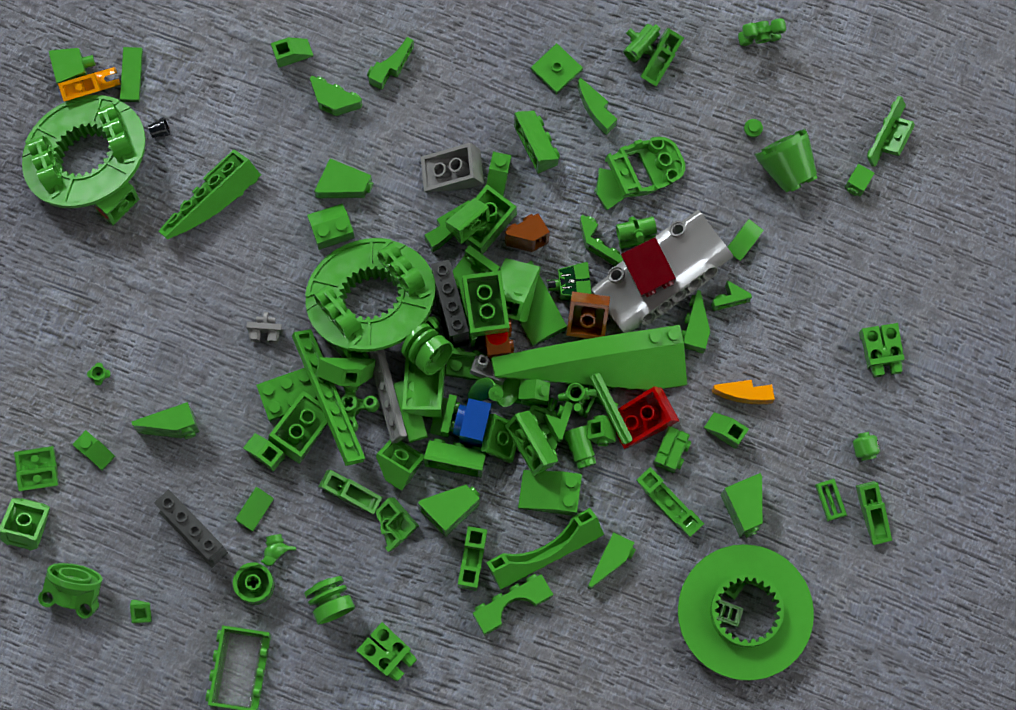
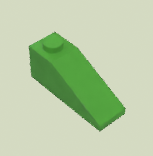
M613 532L587 588H594L621 567L627 558L631 560L636 550L632 548L635 542Z

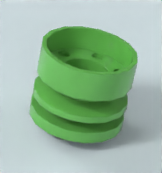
M428 323L417 326L406 337L401 352L413 364L416 363V367L426 375H433L443 368L450 359L453 352V344L442 335H439Z
M342 576L322 580L304 592L306 599L312 598L308 601L309 606L319 604V607L312 612L318 625L340 618L355 609L350 595L340 596V594L347 590L346 585H341L344 582Z

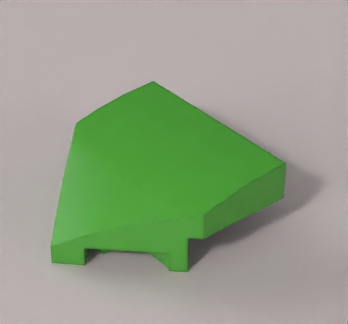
M599 168L594 192H596V196L605 210H608L624 198L621 196L622 192L612 171Z

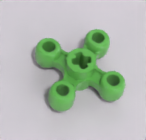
M782 18L772 20L771 25H769L768 21L743 25V31L738 33L739 44L741 46H748L753 44L754 39L756 44L780 40L781 33L786 32L785 20Z
M343 386L345 395L341 398V401L354 432H357L359 426L356 421V415L359 414L360 410L375 412L380 404L378 399L371 395L365 399H358L356 397L358 386Z

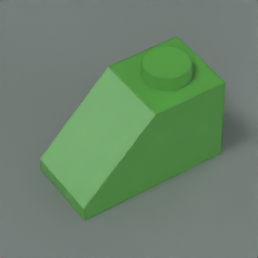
M493 151L486 185H489L504 196L511 165V155Z
M538 379L520 380L518 399L548 406L550 382Z

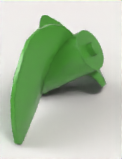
M481 378L469 390L467 400L470 398L484 401L490 397L499 406L508 407L517 400L520 380L524 379L507 378L503 385H499L490 378Z

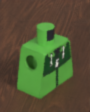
M588 262L561 268L558 270V279L547 280L548 291L559 290L560 300L571 301L572 291L592 294Z

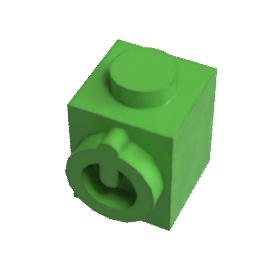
M606 415L594 416L592 420L587 421V439L597 443L598 446H608L609 443L616 442V430L609 416Z

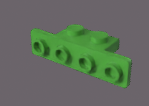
M898 96L896 101L892 103L891 111L888 117H885L883 127L877 133L873 147L868 151L867 158L871 166L875 167L883 152L900 156L915 126L913 121L900 118L906 106L902 96Z

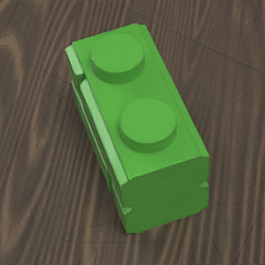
M668 426L653 465L675 473L676 468L680 470L684 461L681 458L683 451L687 452L691 441L688 440L690 435Z

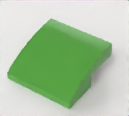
M54 446L14 452L19 491L58 485Z

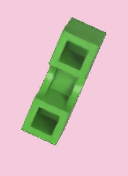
M470 526L467 528L458 588L474 591L478 589L487 529Z

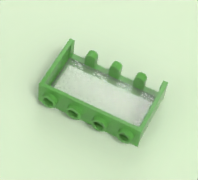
M222 625L221 630H218L216 642H219L218 650H214L213 654L215 668L214 670L211 669L209 681L212 682L211 690H207L205 699L210 707L230 710H258L271 639L269 632Z

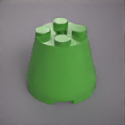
M806 129L799 130L794 135L784 137L761 149L762 152L754 154L761 166L785 192L797 190L801 187L800 183H809L817 179L811 143Z

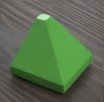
M131 600V622H152L150 603Z

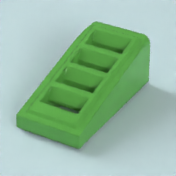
M723 600L716 603L722 606L720 614L716 619L721 620L722 623L738 627L744 608ZM725 608H729L727 618L723 617ZM733 610L737 611L734 621L730 620Z

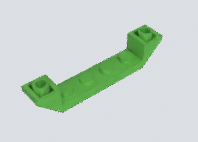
M582 214L580 217V227L585 248L613 266L622 262L623 259L618 250L608 248L599 238H592L598 229L597 221L591 216L586 217Z

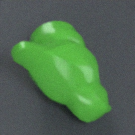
M281 534L266 537L267 542H265L267 547L264 550V558L261 560V563H264L266 566H272L285 552L294 551L296 547L284 544Z

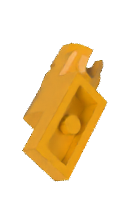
M112 67L58 83L63 101L121 85L120 79L108 82L104 79L106 76L117 73L116 68Z

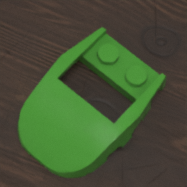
M652 137L650 140L642 141L640 139L634 141L633 144L620 148L614 155L609 153L605 158V162H608L622 192V198L649 195L673 184L685 172V161L679 148L672 140L666 137ZM639 155L653 184L652 186L641 187L628 159L629 156Z

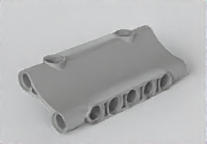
M699 210L692 213L682 222L676 221L672 223L668 228L655 236L676 277L673 286L665 290L661 287L656 290L657 293L649 298H646V296L641 297L624 261L609 270L606 278L591 288L595 295L610 296L608 313L623 333L634 331L641 323L643 325L652 323L713 278L718 271L717 267L722 266L734 257Z

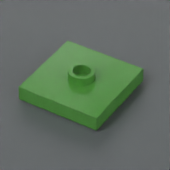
M557 43L531 66V71L556 94L583 70V67Z
M489 414L481 451L505 462L513 463L517 446L505 427L509 420L496 414Z

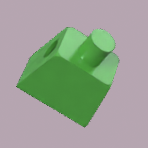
M79 48L49 51L57 85L58 83L87 75L86 68L96 66L94 56L82 57Z

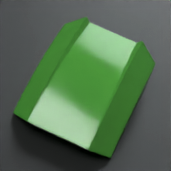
M12 498L0 525V540L7 545L25 548L30 551L37 549L44 532L50 507L40 502L23 498Z

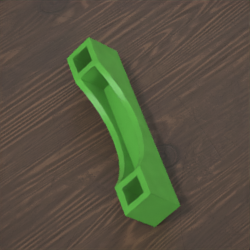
M588 508L573 516L561 534L545 546L521 554L503 553L486 563L494 581L501 590L544 568L546 565L561 559L563 556L580 549L582 546L597 540L604 533L597 516Z

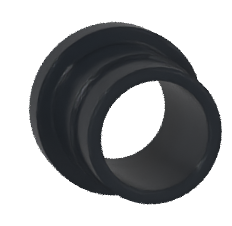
M164 117L148 125L152 138L170 135V129Z

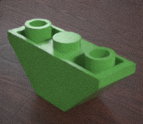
M310 77L319 109L334 116L361 109L362 98L358 94L344 91L337 84L331 85L322 77Z
M319 357L316 375L339 386L359 387L373 377L376 360L367 358Z

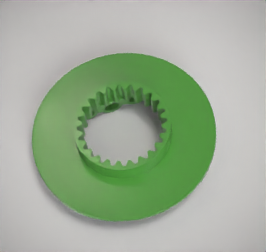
M81 96L56 106L37 122L25 141L26 144L22 155V171L28 187L40 200L61 208L86 207L109 198L129 182L142 161L146 142L143 124L128 105L110 96ZM95 133L98 137L102 135L103 138H107L110 150L106 153L108 158L103 159L104 164H98L97 170L93 168L90 174L85 172L84 176L80 173L75 176L74 173L64 172V167L61 165L64 161L61 158L65 157L63 152L69 150L68 145H74V140L80 141L81 136L86 138L87 134H90L92 137Z
M362 239L336 249L316 267L306 288V310L312 326L331 344L350 351H378L403 342L411 331L425 323L435 302L436 284L428 263L410 247L391 239ZM370 277H373L374 280L380 277L381 280L387 278V282L392 281L393 286L397 287L399 297H396L397 303H393L394 309H388V314L381 313L380 318L375 315L373 319H370L368 316L363 320L362 316L357 318L356 314H353L345 306V299L348 298L346 293L351 292L350 287H356V282L361 284L362 279L369 281Z
M732 545L710 553L691 570L685 579L679 595L678 622L688 648L706 667L731 679L760 680L783 671L803 652L812 632L814 621L813 601L804 578L786 558L761 546ZM744 580L747 584H753L757 588L764 590L767 595H772L771 602H776L777 604L773 608L778 611L774 614L777 620L773 621V626L768 630L769 633L767 632L763 637L760 636L757 641L751 639L749 643L747 639L740 642L739 637L732 639V633L726 634V628L720 627L722 621L716 619L719 613L715 612L719 608V605L716 603L721 600L720 596L724 594V590H728L730 585L733 587L737 582L742 584Z

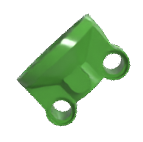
M57 563L50 565L47 569L43 590L38 596L39 603L44 607H51L56 603L64 608L76 609L77 615L83 619L89 618L99 608L98 596L103 578L93 569L77 564ZM47 593H50L53 599L49 598ZM84 604L89 605L91 610H87Z

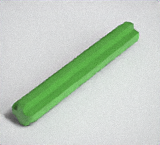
M600 373L593 374L590 380L622 444L631 442L632 437Z

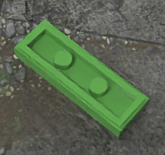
M123 47L121 102H140L142 48Z

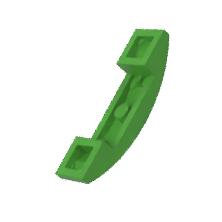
M651 467L636 480L661 511L689 537L704 525L700 518L692 510H689L663 483V479Z

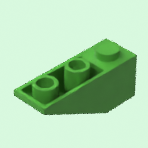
M697 290L696 295L691 296L689 306H692L691 313L687 312L684 323L688 325L686 331L682 330V337L685 349L704 354L710 328L701 291Z

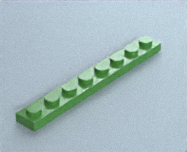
M312 330L294 332L292 335L293 341L345 466L364 462L365 456L334 383L316 375L319 357L323 356Z

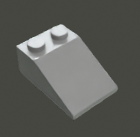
M472 143L421 157L423 187L426 193L468 189L484 184L481 150Z

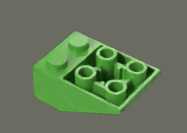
M505 258L499 271L502 273L508 318L527 322L541 269L540 266Z

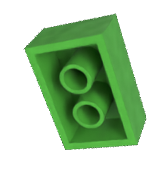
M501 271L462 276L470 337L509 332L510 327Z

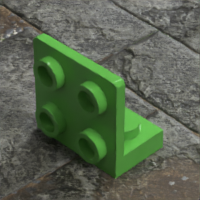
M469 245L464 252V257L453 269L457 289H459V284H462V276L499 271L500 267Z

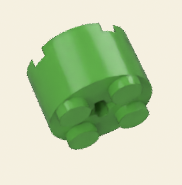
M251 562L242 565L233 578V588L244 603L259 605L272 597L275 582L272 574L265 566ZM252 580H256L258 583L255 588L250 586Z

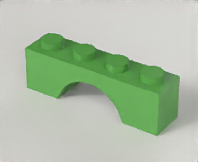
M533 574L526 579L527 582L520 586L518 583L509 588V593L505 595L500 593L492 598L493 602L487 605L482 603L474 608L473 617L484 636L501 627L502 612L511 602L523 600L536 607L553 597V593L542 574L539 576Z

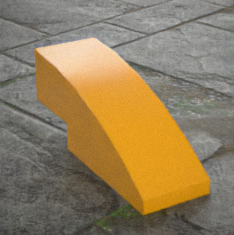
M752 380L717 384L712 388L713 394L745 404H772L775 400L772 384L753 387Z

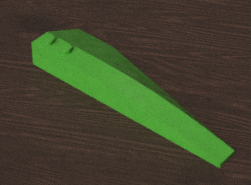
M680 325L590 338L491 358L494 376L497 378L538 379L552 383H579L585 386H593L590 377L595 373H600L608 388L620 387L630 390L642 389L647 391L652 387L668 389L687 385L684 341Z

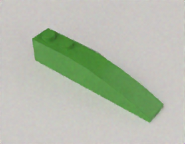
M233 149L203 178L205 182L200 188L195 187L192 191L194 195L190 200H184L180 205L179 213H173L161 227L159 233L168 240L205 222L223 210L236 198L241 197L250 185L257 182L261 176L260 172L249 159Z

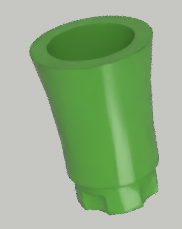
M587 425L566 431L564 437L570 447L574 461L577 462L578 469L596 464L592 443L587 439Z

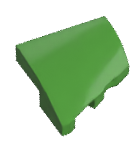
M395 497L388 498L375 511L377 519L381 523L380 530L385 536L386 550L388 552L395 549L419 527Z

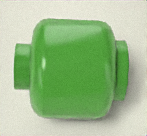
M865 432L858 434V438L853 440V447L857 458H861V461L877 458L876 455L880 453L877 436Z

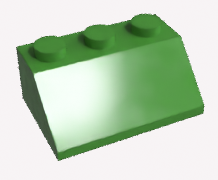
M518 111L514 114V128L537 174L557 166L560 155L557 148H553L550 143L552 139L549 132H545L542 127L544 123L541 116H537L535 111Z
M489 185L483 188L476 199L489 207L490 221L465 241L467 246L470 245L482 255L517 215V206Z
M530 410L515 414L505 425L533 476L553 467L558 462L556 451L550 447L546 434L541 431L537 418L531 414Z
M441 439L429 440L424 456L426 467L482 478L486 460V453L482 452L480 447L472 446L471 449L464 447V444L461 443L446 444Z

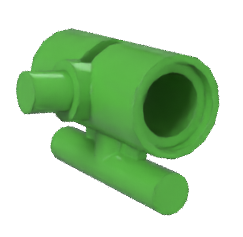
M646 24L639 33L630 28L626 34L631 38V43L623 51L624 55L634 63L643 54H648L651 57L654 52L652 44L660 36L658 32L660 27L656 24L654 26Z
M630 217L628 219L629 222L616 225L620 249L638 246L654 238L657 234L654 217L639 220L635 219V217Z
M573 383L568 386L565 393L558 394L559 401L566 400L574 403V410L577 414L584 416L585 410L583 406L590 397L597 396V392L595 389L584 388L579 383ZM577 392H581L580 397L574 398Z

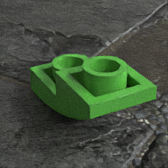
M748 219L727 247L733 256L741 261L764 230Z

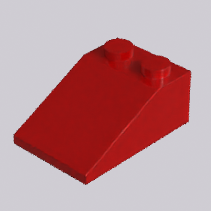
M652 387L618 408L632 437L631 442L622 444L624 449L666 430L668 426L679 422L661 387Z

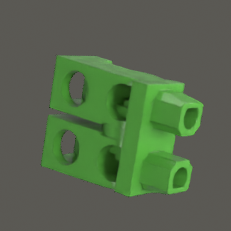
M898 323L862 328L859 331V337L862 340L867 369L871 368L873 377L885 375L883 366L890 367L891 375L900 374L902 372V362L905 358Z
M381 622L371 633L370 637L383 647L384 650L368 637L356 652L386 677L389 676L398 682L404 675L397 667L400 662L403 661L410 668L417 659L410 652L411 649Z

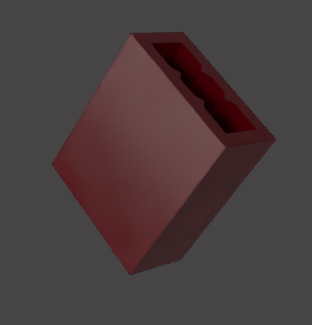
M656 237L621 254L641 297L646 296V298H649L657 293V289L663 287L665 290L674 285L673 282L676 281V277Z

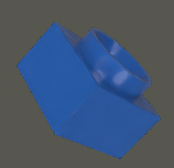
M468 398L467 406L459 405L453 435L460 437L461 444L482 447L489 414H491V403Z

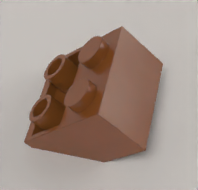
M538 213L534 216L533 214L526 216L523 222L518 225L514 223L505 231V244L509 247L534 252L549 243L550 231Z

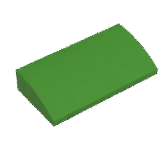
M540 275L527 322L519 321L532 347L567 329V325Z
M406 358L402 402L403 412L419 416L442 417L445 365L437 373L426 375L416 367V363L413 364Z

